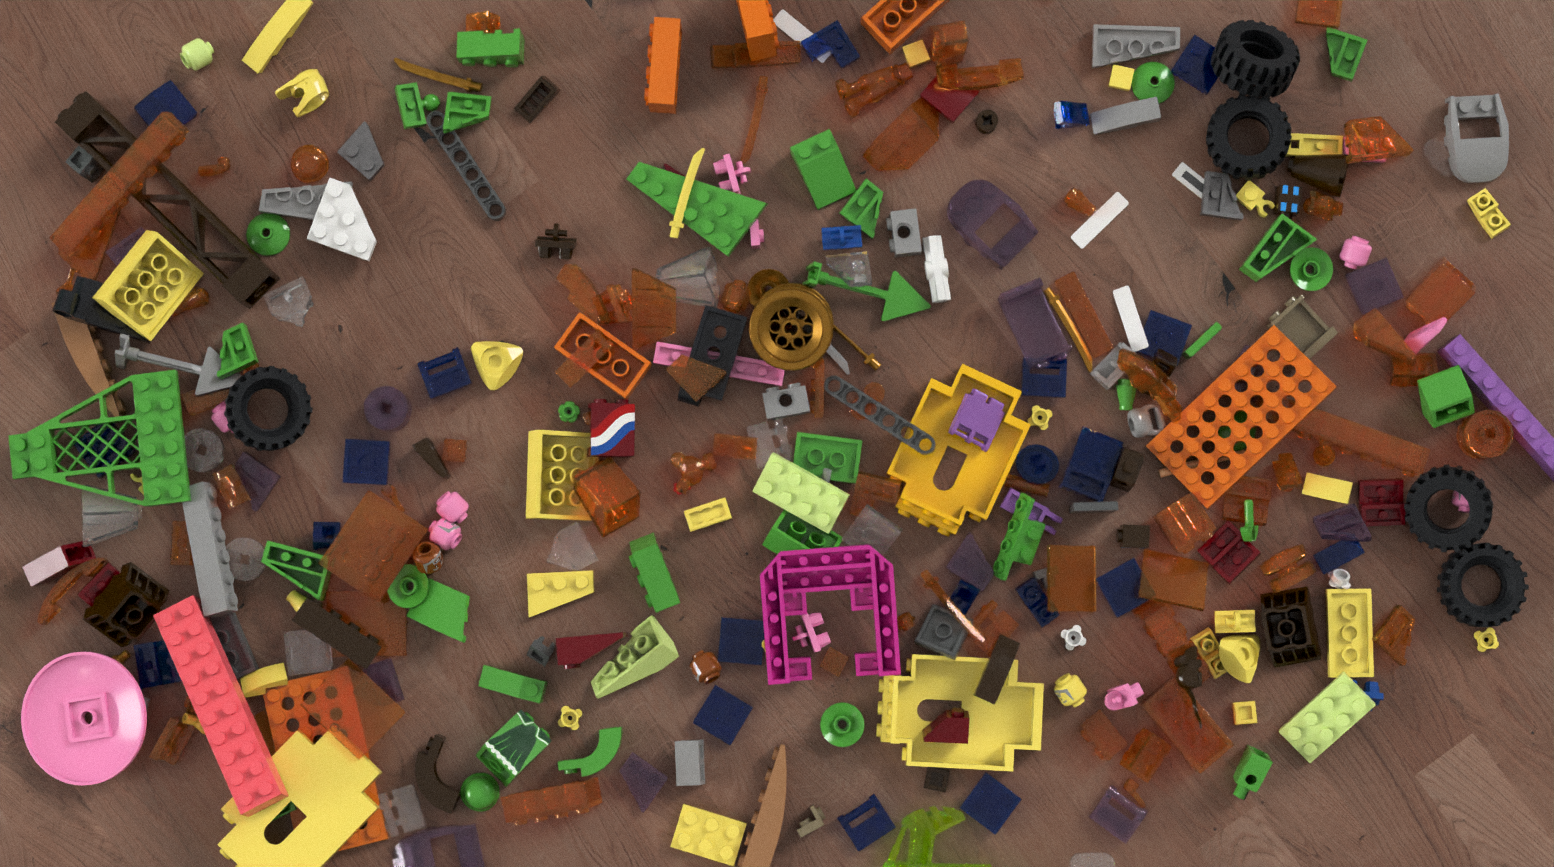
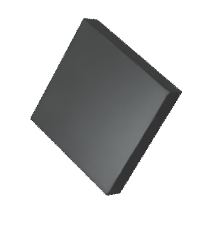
M1117 501L1074 502L1069 505V513H1102L1119 510Z
M932 604L914 642L916 645L956 660L974 623L973 619Z

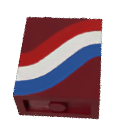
M594 399V403L588 404V409H591L590 447L587 448V457H634L635 404H629V400L618 399L616 403H607V399Z

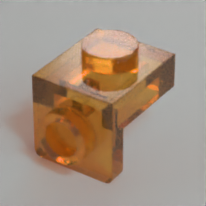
M488 11L466 14V32L484 31V33H495V30H500L499 15Z

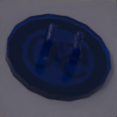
M1029 445L1023 448L1016 458L1017 472L1024 480L1032 484L1040 485L1052 481L1059 470V461L1055 453L1042 445Z

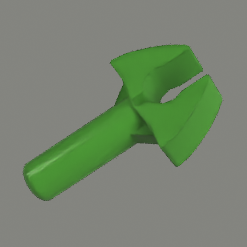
M1246 499L1244 501L1245 526L1240 527L1244 542L1256 541L1259 526L1254 525L1253 500Z

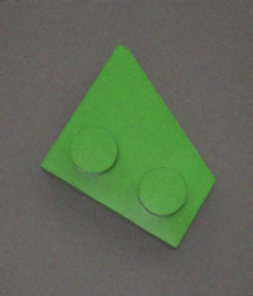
M1327 27L1326 37L1331 75L1352 82L1367 44V39Z
M448 92L443 133L489 120L491 96Z
M866 178L839 212L840 215L854 226L861 225V231L870 239H873L875 236V227L879 216L883 191Z

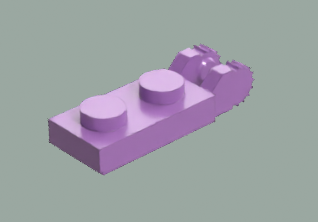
M1010 488L1000 508L1013 514L1016 501L1021 493ZM1036 501L1028 518L1042 522L1046 515L1052 521L1060 524L1063 520ZM1045 526L1044 531L1055 535L1056 530L1053 527Z

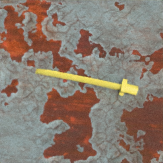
M701 148L692 157L673 221L669 222V226H672L670 237L678 239L680 228L684 227V224H682L684 212L705 151L704 148Z

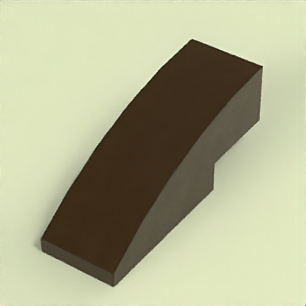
M999 634L974 691V696L995 705L1018 651L1019 642Z

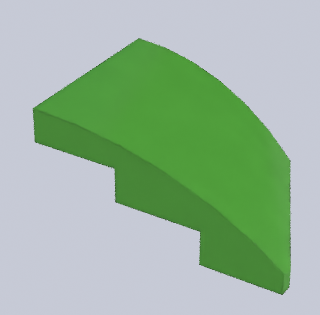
M428 578L429 591L427 597L420 605L410 608L407 617L465 643L466 636L463 635L464 622H468L467 609L470 596Z

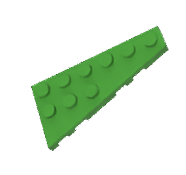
M638 162L627 177V180L671 214L675 215L686 177ZM694 180L682 222L729 257L768 204Z

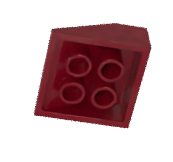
M620 632L556 638L558 665H563L564 669L580 668L581 663L591 660L628 637V633Z

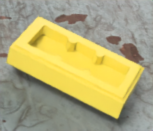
M725 497L684 511L690 532L732 519Z

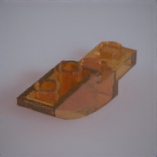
M1124 348L1119 350L1117 364L1122 372L1125 371L1129 376L1132 386L1138 388L1141 394L1149 391L1151 398L1157 400L1163 414L1169 416L1172 422L1180 420L1182 406L1176 400L1178 387L1160 368L1146 358Z

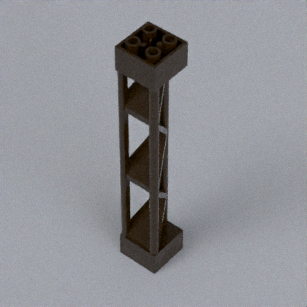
M87 91L77 95L73 100V104L68 109H64L59 113L55 123L72 140L83 147L214 275L240 304L251 309L281 279L121 124L114 115ZM111 125L122 137L98 136ZM93 145L131 149L137 188ZM146 161L181 195L146 194ZM151 202L190 206L196 246ZM205 218L241 253L205 252ZM210 259L240 262L243 264L228 278Z

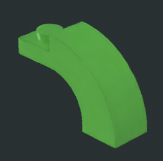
M622 726L599 729V743L595 751L584 758L558 761V770H564V774L577 773V768H581V776L584 777L603 769L613 760L619 750L622 741Z

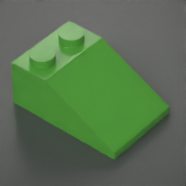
M830 129L790 147V153L817 210L855 193L856 188Z

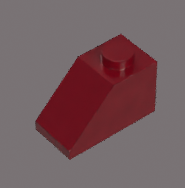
M962 708L945 710L923 729V742L968 744L969 712Z

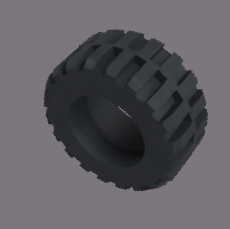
M1240 20L1224 28L1211 56L1212 69L1216 77H1219L1223 84H1227L1229 89L1236 90L1241 95H1250L1251 98L1261 97L1262 99L1273 98L1284 93L1289 87L1300 62L1299 50L1292 38H1288L1285 32L1277 30V27L1273 25L1269 26L1265 22L1260 21L1258 23L1254 20H1247L1246 22Z
M1239 94L1238 98L1234 99L1231 97L1226 100L1224 105L1220 104L1216 112L1212 114L1206 135L1207 151L1209 157L1213 159V164L1216 167L1219 166L1222 169V173H1229L1233 175L1234 179L1238 180L1239 177H1242L1246 181L1252 180L1254 177L1258 179L1263 178L1265 174H1271L1278 165H1281L1289 150L1292 129L1291 124L1287 121L1288 116L1286 112L1280 110L1281 106L1277 102L1273 104L1270 102L1271 98H1251V96ZM1241 119H1254L1261 122L1269 132V143L1265 150L1253 156L1242 155L1233 150L1228 142V131L1233 123Z

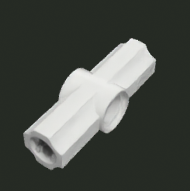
M941 235L925 237L922 239L926 260L924 261L926 279L929 280L932 303L950 301L951 295L947 278L949 277L947 259L944 258Z

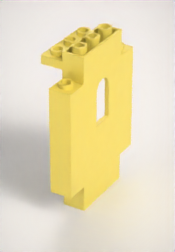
M911 654V658L906 660V672H910V676L891 675L883 676V679H879V692L883 693L882 701H878L877 714L881 715V724L877 723L876 737H880L881 742L893 744L906 743V747H902V760L906 761V766L1013 771L1014 749L1041 751L1044 684L1017 682L1018 660H1014L994 705L973 695L989 658L957 656L956 660H953L946 656ZM926 699L961 701V708L969 712L970 718L968 744L923 742V729L932 721H924L918 716L917 708L919 703Z
M332 726L315 744L301 730H297L272 756L289 795L288 797L250 817L240 815L233 797L221 808L224 812L223 817L230 824L235 823L236 826L217 845L221 848L219 850L226 859L229 860L231 858L237 863L235 867H323L380 808L364 791L383 772L336 726ZM292 801L307 817L283 842L276 845L269 843L264 834L266 827Z

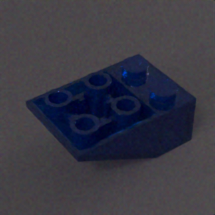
M1082 426L1058 487L1092 501L1103 502L1124 442Z

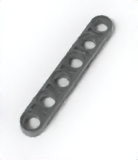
M439 111L431 112L427 116L428 127L487 216L494 221L502 220L506 214L504 204L455 131L443 133L445 115ZM435 116H440L443 119V123L439 127L431 125V120ZM446 134H452L455 137L454 142L450 145L443 143V137ZM459 151L466 153V160L462 163H458L454 159L455 154ZM471 169L478 171V177L473 181L468 180L466 177L467 172ZM480 188H489L490 194L487 198H480L478 196ZM493 205H499L502 208V212L498 216H492L490 208Z
M830 376L825 380L824 388L826 392L836 400L920 454L930 455L934 452L936 443L933 437L842 378ZM833 380L840 382V389L836 392H832L828 388L829 383ZM850 392L858 394L859 399L856 403L851 404L847 402L846 397ZM875 404L877 407L876 413L867 415L865 413L866 405ZM887 415L895 418V423L891 427L883 425V419ZM905 427L913 429V436L909 439L901 436V431ZM923 439H929L932 442L931 448L927 451H923L919 447Z

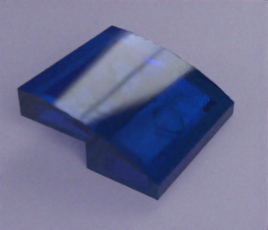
M171 80L154 90L134 107L135 111L160 141L179 131L180 126L197 116L196 110Z
M164 640L134 645L140 689L182 682Z

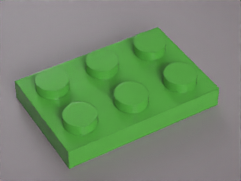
M797 432L793 463L819 478H822L823 469L828 468L832 470L830 481L857 484L862 440Z

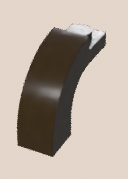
M436 734L434 738L430 737L426 749L429 750L428 753L418 752L415 763V776L418 787L424 797L438 809L451 814L455 811L461 792L446 785L438 776L436 768L437 759L446 737Z

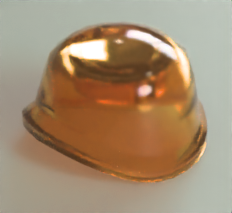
M303 145L293 153L291 169L297 179L305 183H312L321 180L327 174L329 160L325 152L319 147Z

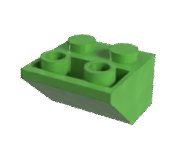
M1459 365L1417 380L1422 414L1433 428L1475 413L1473 397Z

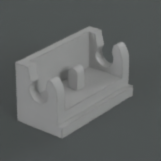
M1119 342L1090 375L1108 390L1140 356L1124 342Z
M704 739L675 741L676 786L705 784Z

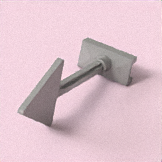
M120 334V349L115 350L117 368L125 369L128 360L136 362L139 360L199 375L195 396L231 388L236 380L242 376L237 372L223 380L219 379L217 371H220L222 359L219 358L220 355L211 347L207 348L202 366L143 352L138 348L130 347V337L125 334Z

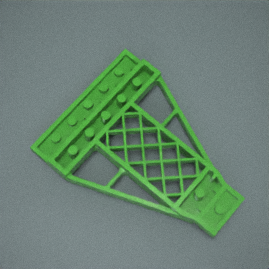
M178 370L131 375L27 433L8 435L13 479L37 477L147 507L191 501ZM132 382L135 413L109 418L107 415L106 396ZM98 400L100 401L101 416L99 419L60 423V421ZM125 422L119 430L111 425L113 423ZM129 424L137 429L136 434L131 440L122 434ZM103 425L97 433L89 427ZM107 427L116 432L110 442L101 437ZM81 428L76 435L67 430ZM86 429L94 435L88 445L79 439ZM64 432L73 438L66 448L57 442ZM120 436L128 442L121 452L113 446ZM98 439L106 444V447L100 454L91 449ZM137 439L139 446L134 443ZM76 442L84 447V450L78 457L70 452V449ZM56 445L63 450L58 458ZM131 446L139 451L134 461L125 456ZM110 448L118 454L112 464L103 458ZM88 451L97 457L90 467L81 461ZM66 454L75 460L69 469L60 464ZM122 458L129 463L117 465ZM100 461L107 465V467L95 468ZM78 464L82 465L85 468L83 470L73 471ZM141 469L144 500L141 501L115 494L114 472ZM106 473L109 491L70 482L66 478Z

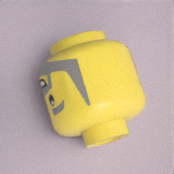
M1067 673L1055 681L1054 692L1064 706L1072 705L1077 707L1085 701L1083 697L1086 695L1087 689L1077 675Z

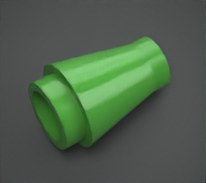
M1118 379L1116 389L1119 410L1133 409L1137 385H1135L1136 379Z

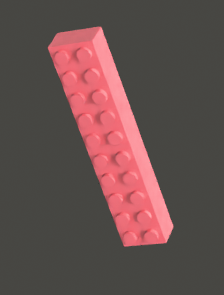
M192 595L153 615L240 815L250 817L288 797L286 788L209 617H204L201 599Z

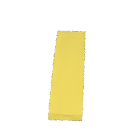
M286 0L253 42L242 61L258 74L262 73L272 56L278 54L287 38L293 36L313 5V2L311 0Z

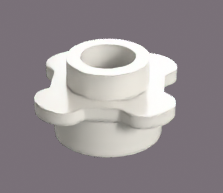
M1335 569L1328 573L1330 586L1338 589L1350 588V574L1347 571Z
M1074 625L1072 629L1061 631V637L1066 642L1065 648L1067 650H1073L1078 645H1085L1086 639L1083 637L1079 625Z

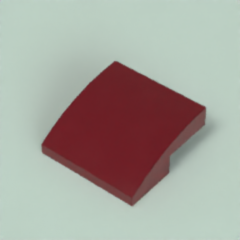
M946 65L928 84L919 97L950 122L954 123L980 91Z
M1402 478L1358 480V507L1361 527L1405 525L1406 511L1404 509L1405 503L1403 502L1404 480Z
M1229 521L1197 550L1201 557L1229 585L1261 554L1250 542L1243 541L1241 532Z
M108 561L77 595L92 607L95 597L104 591L112 577L120 574V571Z

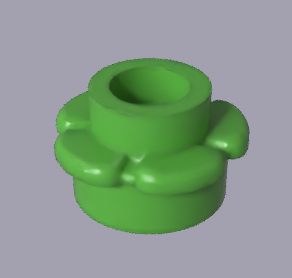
M567 401L565 404L560 405L558 409L559 417L564 422H574L580 414V409L574 402Z

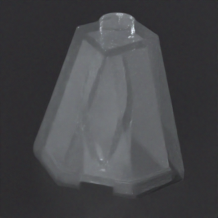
M705 247L657 269L656 276L653 278V286L658 291L661 299L704 307L705 305L714 308L718 306L720 286L716 285L715 273L718 270L711 248Z
M85 485V486H89V487H92V488L100 489V490H103V491H107V492L109 491V490H106V489H102V488H98V487H94V486H90V485ZM81 489L83 547L91 546L138 528V519H142V506ZM115 492V494L137 499V497Z

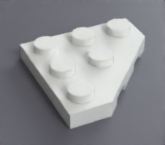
M329 178L307 239L370 262L377 240L372 233L353 188L349 184Z

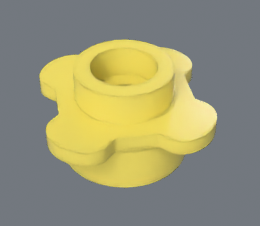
M1035 405L1031 409L1032 415L1028 418L1027 422L1031 426L1035 425L1040 427L1041 430H1046L1049 418L1052 417V411Z
M1487 628L1486 631H1476L1474 633V638L1478 643V651L1485 652L1486 649H1496L1499 646L1493 628Z
M563 706L558 725L577 730L582 711L580 709H570L569 706Z

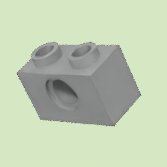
M917 209L890 211V218H886L887 230L892 231V239H889L890 252H894L895 258L921 255L922 248ZM902 228L907 229L909 237L901 238L898 236L897 231Z
M793 383L787 385L788 389L779 390V387L767 388L766 393H762L767 421L810 413L806 386H801L800 383ZM784 395L790 396L792 399L791 405L787 407L782 406L779 402L780 398Z

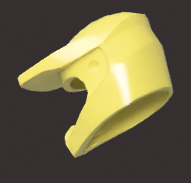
M309 69L299 73L293 80L278 88L275 94L280 100L291 96L294 98L303 97L298 107L293 109L294 114L298 118L320 107L327 100L329 91L317 69Z

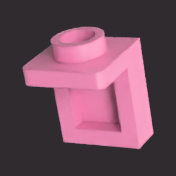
M757 219L750 228L752 249H759L760 243L764 242V230L759 229V221Z

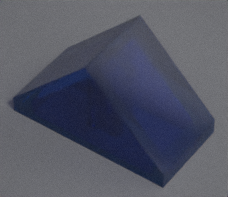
M961 579L958 580L944 608L965 616L980 589Z

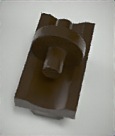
M554 223L553 229H545V235L553 237L538 236L535 240V247H538L540 258H551L552 248H560L559 258L570 260L573 250L577 245V238L559 237H567V230H560L558 223Z

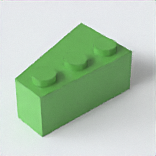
M520 28L514 29V33L502 34L503 30H495V33H484V31L457 32L456 58L464 66H475V63H484V66L495 67L497 64H505L506 67H518V64H524L525 39Z
M1281 214L1275 219L1239 270L1257 282L1317 239L1284 214Z
M654 532L630 541L632 555L629 556L632 567H637L640 574L637 575V579L641 588L645 587L648 594L645 595V599L649 608L653 606L655 612H659L679 604L678 593L663 559L662 552L656 542Z
M267 540L261 562L283 577H286L316 599L324 601L336 558Z

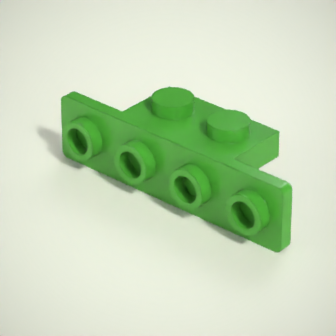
M1021 492L1019 499L1016 501L1012 519L1008 523V530L1001 543L997 560L993 565L992 574L1003 581H1006L1013 561L1027 565L1032 564L1046 526L1043 522L1028 519L1035 499L1026 493Z

